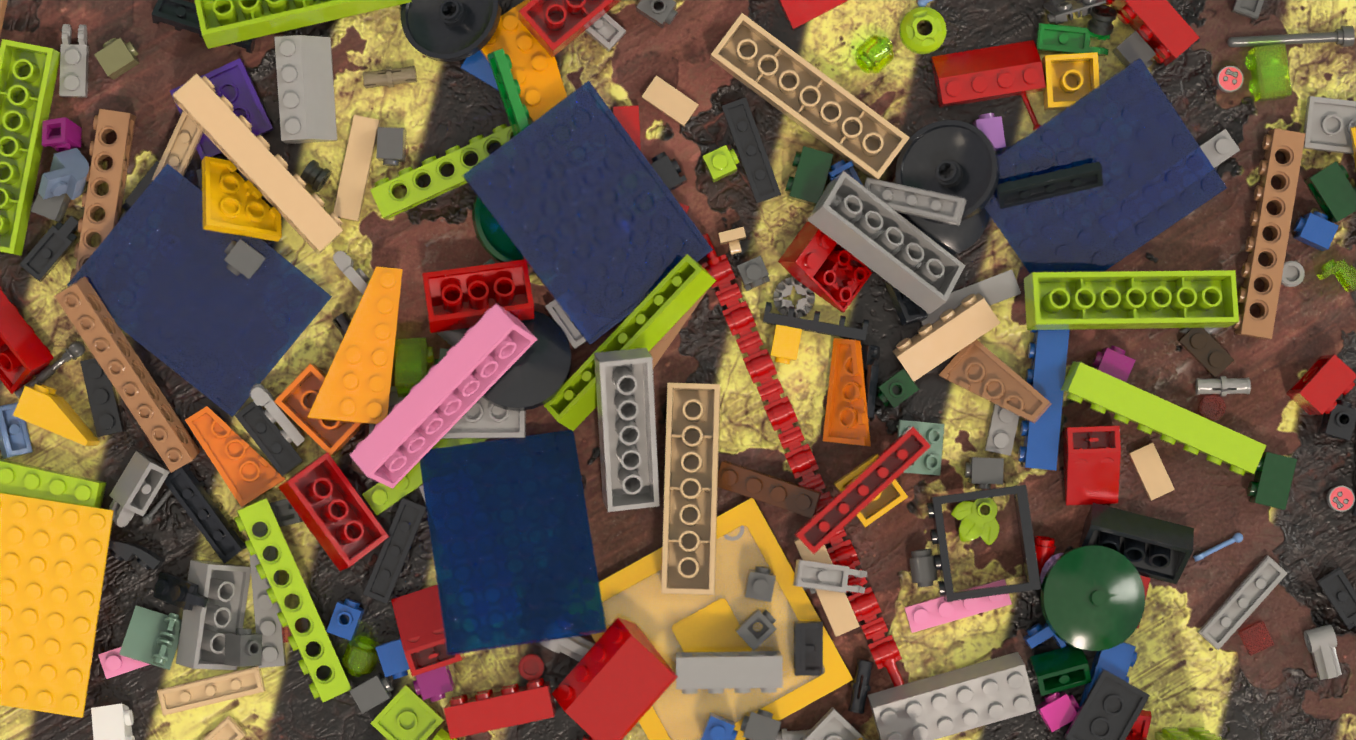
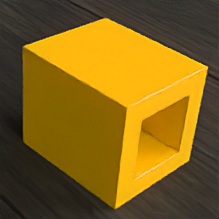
M775 325L770 356L775 357L774 362L790 365V360H797L802 329Z

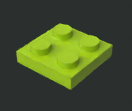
M406 684L370 724L388 740H426L445 719Z

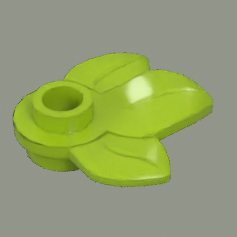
M982 498L976 499L974 502L962 501L954 507L951 515L961 520L959 526L960 541L968 542L981 536L987 545H991L996 540L1000 527L995 518L998 508L994 500ZM983 505L989 507V513L986 515L980 512V508Z

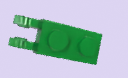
M1039 23L1036 48L1037 51L1066 54L1098 52V56H1108L1109 49L1090 47L1089 45L1090 38L1106 41L1110 40V35H1097L1090 32L1088 28Z

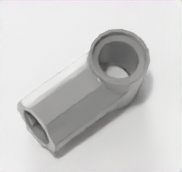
M552 619L539 642L542 646L556 653L562 652L579 662L595 644L571 632L570 628Z
M1329 624L1304 631V640L1308 651L1312 653L1318 679H1331L1342 675L1335 649L1337 647V638L1333 627Z

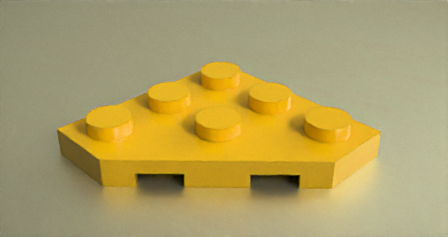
M205 156L202 160L203 229L278 242L282 237L281 214L275 207L270 208L261 198L263 195L249 180L245 181L236 172L237 167L231 161Z

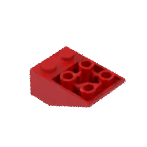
M810 222L805 223L778 261L796 280L843 313L872 274L864 263Z
M1120 426L1062 428L1066 505L1117 504L1121 458Z
M441 583L391 599L403 650L412 677L462 661L465 658Z

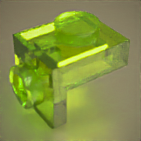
M1332 259L1320 267L1322 272L1317 275L1319 280L1334 274L1346 292L1356 289V269L1353 266H1349L1344 259L1338 261Z

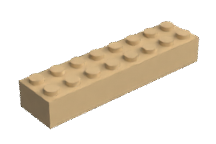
M741 13L711 54L710 59L846 161H852L854 167L869 178L879 180L910 138L743 13Z
M195 74L173 94L174 102L319 255L341 235L343 231L341 228L342 221L333 212L328 214L323 209L325 203L315 193L310 195L305 190L307 184L298 174L292 176L287 171V166L289 165L279 154L275 157L269 151V143L260 134L256 137L251 132V124L242 115L237 117L233 113V105L224 96L219 98L214 93L215 86L206 76L200 78Z
M667 383L661 593L715 595L720 384Z

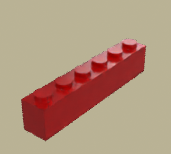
M909 427L794 534L815 554L926 452L931 445L914 427Z

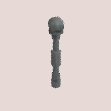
M81 341L72 342L69 348H65L66 352L60 359L40 371L30 383H26L14 392L15 395L20 399L25 386L34 387L35 384L45 382L65 362H69L71 359L76 360L85 353V345Z

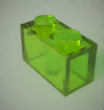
M1285 43L1259 46L1249 50V55H1246V67L1248 70H1251L1252 80L1249 82V90L1251 96H1254L1255 102L1283 99L1291 96L1292 90Z
M426 337L396 339L395 387L398 397H406L412 387L420 383L428 374L429 362H434L433 347H428Z

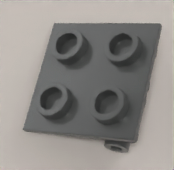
M1049 0L1050 2L1044 3L1043 7L1050 12L1047 14L1049 24L1054 23L1057 25L1068 21L1067 16L1069 20H1073L1074 12L1077 18H1080L1081 15H1089L1092 7L1104 4L1106 0Z

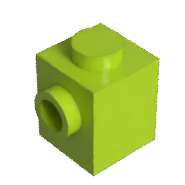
M726 145L702 157L713 182L737 172L736 164L739 163L737 155L733 149L728 150Z

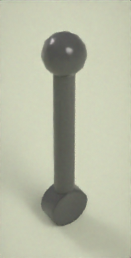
M170 489L167 490L148 515L146 514L142 517L143 524L148 525L151 523L153 515L172 494Z

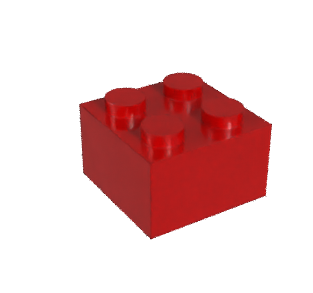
M1335 354L1320 356L1286 394L1309 415L1328 414L1338 404L1336 399L1341 394L1346 395L1355 386L1353 381L1356 379V373Z

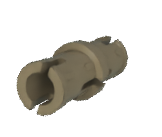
M415 65L393 69L392 67H386L385 70L363 72L365 89L378 86H388L391 88L396 84L417 82Z

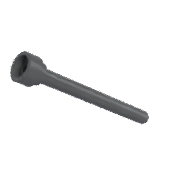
M1341 26L1335 32L1230 37L1227 40V44L1229 47L1335 42L1336 45L1340 44L1341 47H1350L1354 45L1355 33L1353 26Z

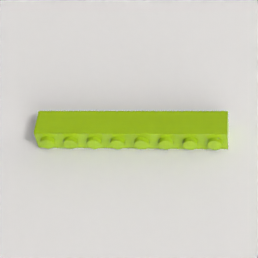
M687 254L594 353L647 348L650 351L716 280L702 265ZM594 353L566 381L556 396L544 405L560 424L572 431L597 407Z
M1081 362L1072 363L1061 388V391L1068 393L1067 398L1081 404L1084 400L1091 403L1090 409L1102 414L1109 411L1115 414L1113 419L1128 425L1129 421L1138 424L1137 430L1149 435L1152 432H1156L1161 435L1160 440L1175 445V442L1183 444V450L1194 455H1198L1201 452L1207 455V461L1221 466L1222 462L1230 465V471L1244 476L1245 472L1255 473L1266 448L1265 444Z

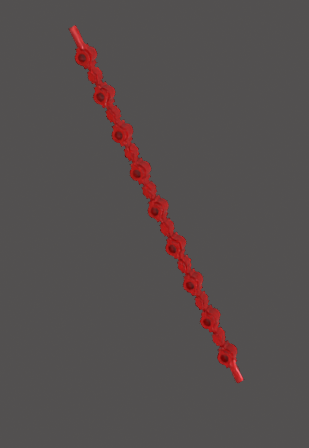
M708 233L698 238L708 261L701 265L716 280L711 288L719 287V291L715 292L721 307L726 305L728 308L722 311L732 336L740 335L736 342L741 353L747 352L748 357L743 358V361L753 384L760 381L761 386L757 387L762 401L768 400L769 402L768 405L763 407L773 430L781 429L782 433L778 434V438L783 449L789 448L790 452L784 455L794 478L802 477L803 481L798 482L799 485L822 492V489L826 487L820 473L815 475L813 472L819 469L809 444L801 445L805 438L800 427H794L792 424L798 421L788 396L780 397L784 390L779 379L773 380L772 375L777 374L767 348L760 351L759 347L763 345L758 331L752 332L751 328L757 326L746 301L739 303L738 299L742 298V294L737 283L732 285L730 282L736 279L726 254L718 257ZM829 491L821 493L816 513L832 499ZM842 528L826 543H830L832 546L827 548V552L833 565L850 567L849 569L856 570L855 566L861 563L851 540L843 541L842 537L847 535L844 528ZM848 575L847 585H860L863 587V585L867 584L865 577L860 578ZM871 587L866 588L865 593L852 592V595L847 596L857 621L864 620L865 624L861 625L866 639L872 638L873 640L872 643L868 644V647L878 670L886 667L894 687L904 685L896 662L902 660V657L892 634L886 637L884 635L888 628L883 617L877 618L876 614L882 611Z

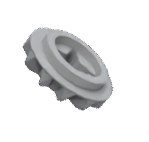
M794 277L786 278L777 285L774 291V305L782 315L788 316L789 306L794 307V305H792V301L783 299V297L791 295L792 286H794L796 293L805 296V298L797 301L793 317H803L812 309L815 294Z

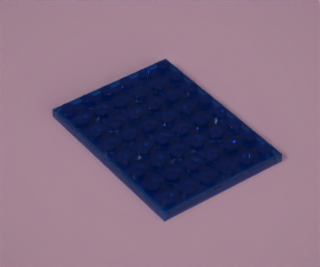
M1138 58L998 155L1000 163L998 184L1100 161L1103 172V186L1004 209L999 207L997 190H995L992 198L984 208L1030 274L1032 272H1104L1227 187L1141 58Z
M590 81L584 83L462 175L589 345L631 314L687 254L698 262L713 250Z
M168 163L67 284L69 286L86 276L117 325L231 417L237 413L250 397L251 387L255 384H260L332 297L262 239L204 230L202 191ZM240 239L244 240L267 258L251 279H248L242 273L236 276L226 268L228 263L224 259L227 254L224 251L233 240L236 242Z
M565 430L529 435L526 438H508L431 449L420 460L447 656L606 632L607 628L574 431Z

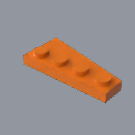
M834 338L823 432V441L871 446L860 340Z
M208 406L185 419L241 508L286 480Z

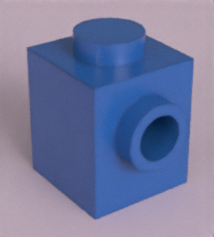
M1314 211L1313 214L1308 213L1298 218L1293 229L1296 231L1294 239L1320 251L1328 250L1339 225L1328 221L1329 217L1325 214Z
M345 598V601L337 602L326 632L350 641L353 640L365 609L359 607V602Z
M401 638L376 647L385 677L392 675L393 679L408 675L407 670L410 668L403 650Z
M710 712L701 734V740H735L738 732L734 730L735 722Z

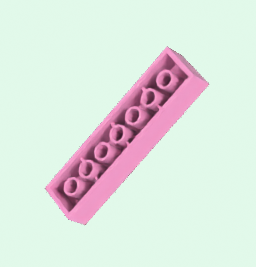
M495 304L484 313L482 319L474 327H471L455 346L448 350L446 356L429 370L425 378L412 387L410 393L393 407L392 412L374 427V430L368 437L357 444L350 457L367 477L393 489L530 348L537 338L520 319Z

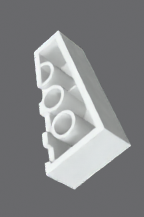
M115 704L91 708L94 740H135L131 727L134 724L133 712L129 710L128 706Z

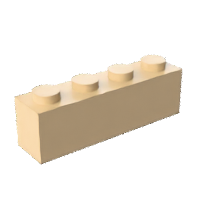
M979 293L968 295L961 301L962 304L954 310L952 308L946 310L939 316L940 319L938 321L922 326L918 330V334L913 338L903 339L896 345L897 348L893 350V353L913 382L1000 324V321L982 295Z

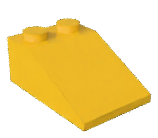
M44 384L24 387L13 416L84 446H98L100 440L62 396L55 394L57 391L55 388Z

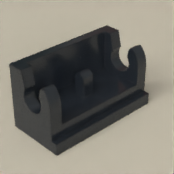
M794 621V675L819 676L823 674V621Z

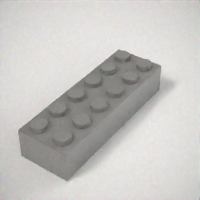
M844 171L827 185L807 219L929 314L946 303L966 266Z
M647 348L594 353L603 503L608 512L658 507L660 504L652 356Z
M1018 652L868 695L880 740H935L1036 711L1026 667Z

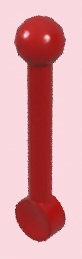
M1021 94L1034 125V133H1042L1043 127L1038 124L1027 95Z

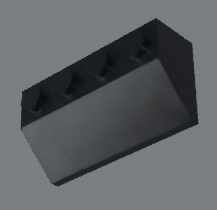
M1092 503L1085 519L1079 547L1094 545L1111 548L1124 555L1134 565L1139 575L1177 584L1193 552L1194 528Z

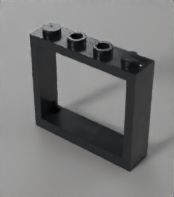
M1026 485L930 497L931 503H927L928 518H933L934 529H930L932 545L937 544L938 555H934L936 571L940 570L942 581L937 583L940 597L944 596L946 602L1041 589ZM1014 494L1026 583L954 592L941 504Z

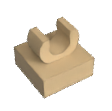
M744 227L718 233L720 245L728 243L731 255L742 252L739 240L746 238Z

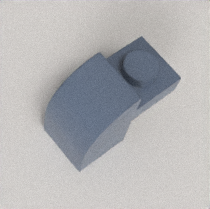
M77 148L54 154L50 172L43 173L38 193L43 199L67 193L71 200L83 193L89 165Z

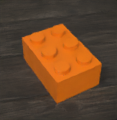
M309 364L274 402L324 451L328 452L330 456H335L365 424L307 418L326 378V374L315 364Z

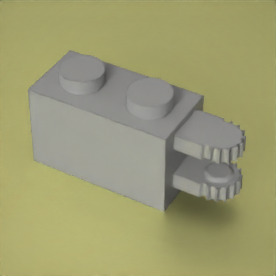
M136 451L109 495L113 498L109 506V510H114L112 521L122 528L131 521L135 513L144 516L170 471L157 460Z

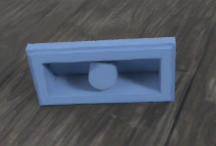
M18 402L0 406V450L3 459L33 452L26 421L13 416Z

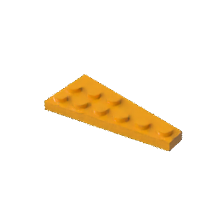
M524 0L500 17L494 35L480 51L488 62L487 55L494 51L504 49L505 54L509 55L512 62V69L510 70L513 79H516L520 86L521 93L519 97L521 102L526 105L529 118L561 160L582 146L555 56L552 58L518 19L519 10L531 1Z
M375 268L307 418L377 425L388 416L403 269Z

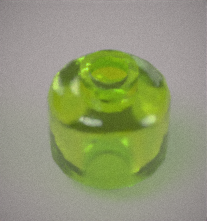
M869 36L856 49L855 61L858 67L865 73L877 74L881 72L894 58L891 41L884 36Z
M358 636L356 639L348 642L342 657V663L348 669L349 674L361 677L374 671L378 654L376 642L373 639Z

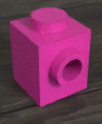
M1063 691L1046 695L1044 697L1045 701L1036 706L1051 732L1073 721L1077 714L1076 710L1080 708L1073 695L1068 696Z

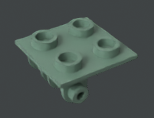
M899 420V425H896V428H898L897 438L909 427H914L931 445L903 473L940 476L945 424Z
M135 606L119 655L170 670L179 644L182 619H179V615L174 613L165 615Z

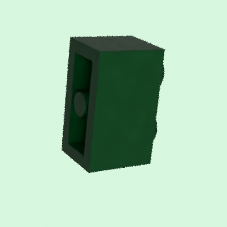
M803 146L801 152L796 151L792 165L797 167L795 176H789L785 191L790 192L788 199L816 206L823 194L834 154Z
M1337 161L1303 180L1323 213L1329 217L1328 221L1336 223L1356 211V187H1352L1347 179L1349 178L1347 170L1343 165H1338Z
M1263 452L1256 469L1254 481H1250L1247 489V496H1250L1249 502L1285 510L1297 459Z
M1068 646L1030 657L1033 676L1041 696L1092 682L1089 665L1081 649Z

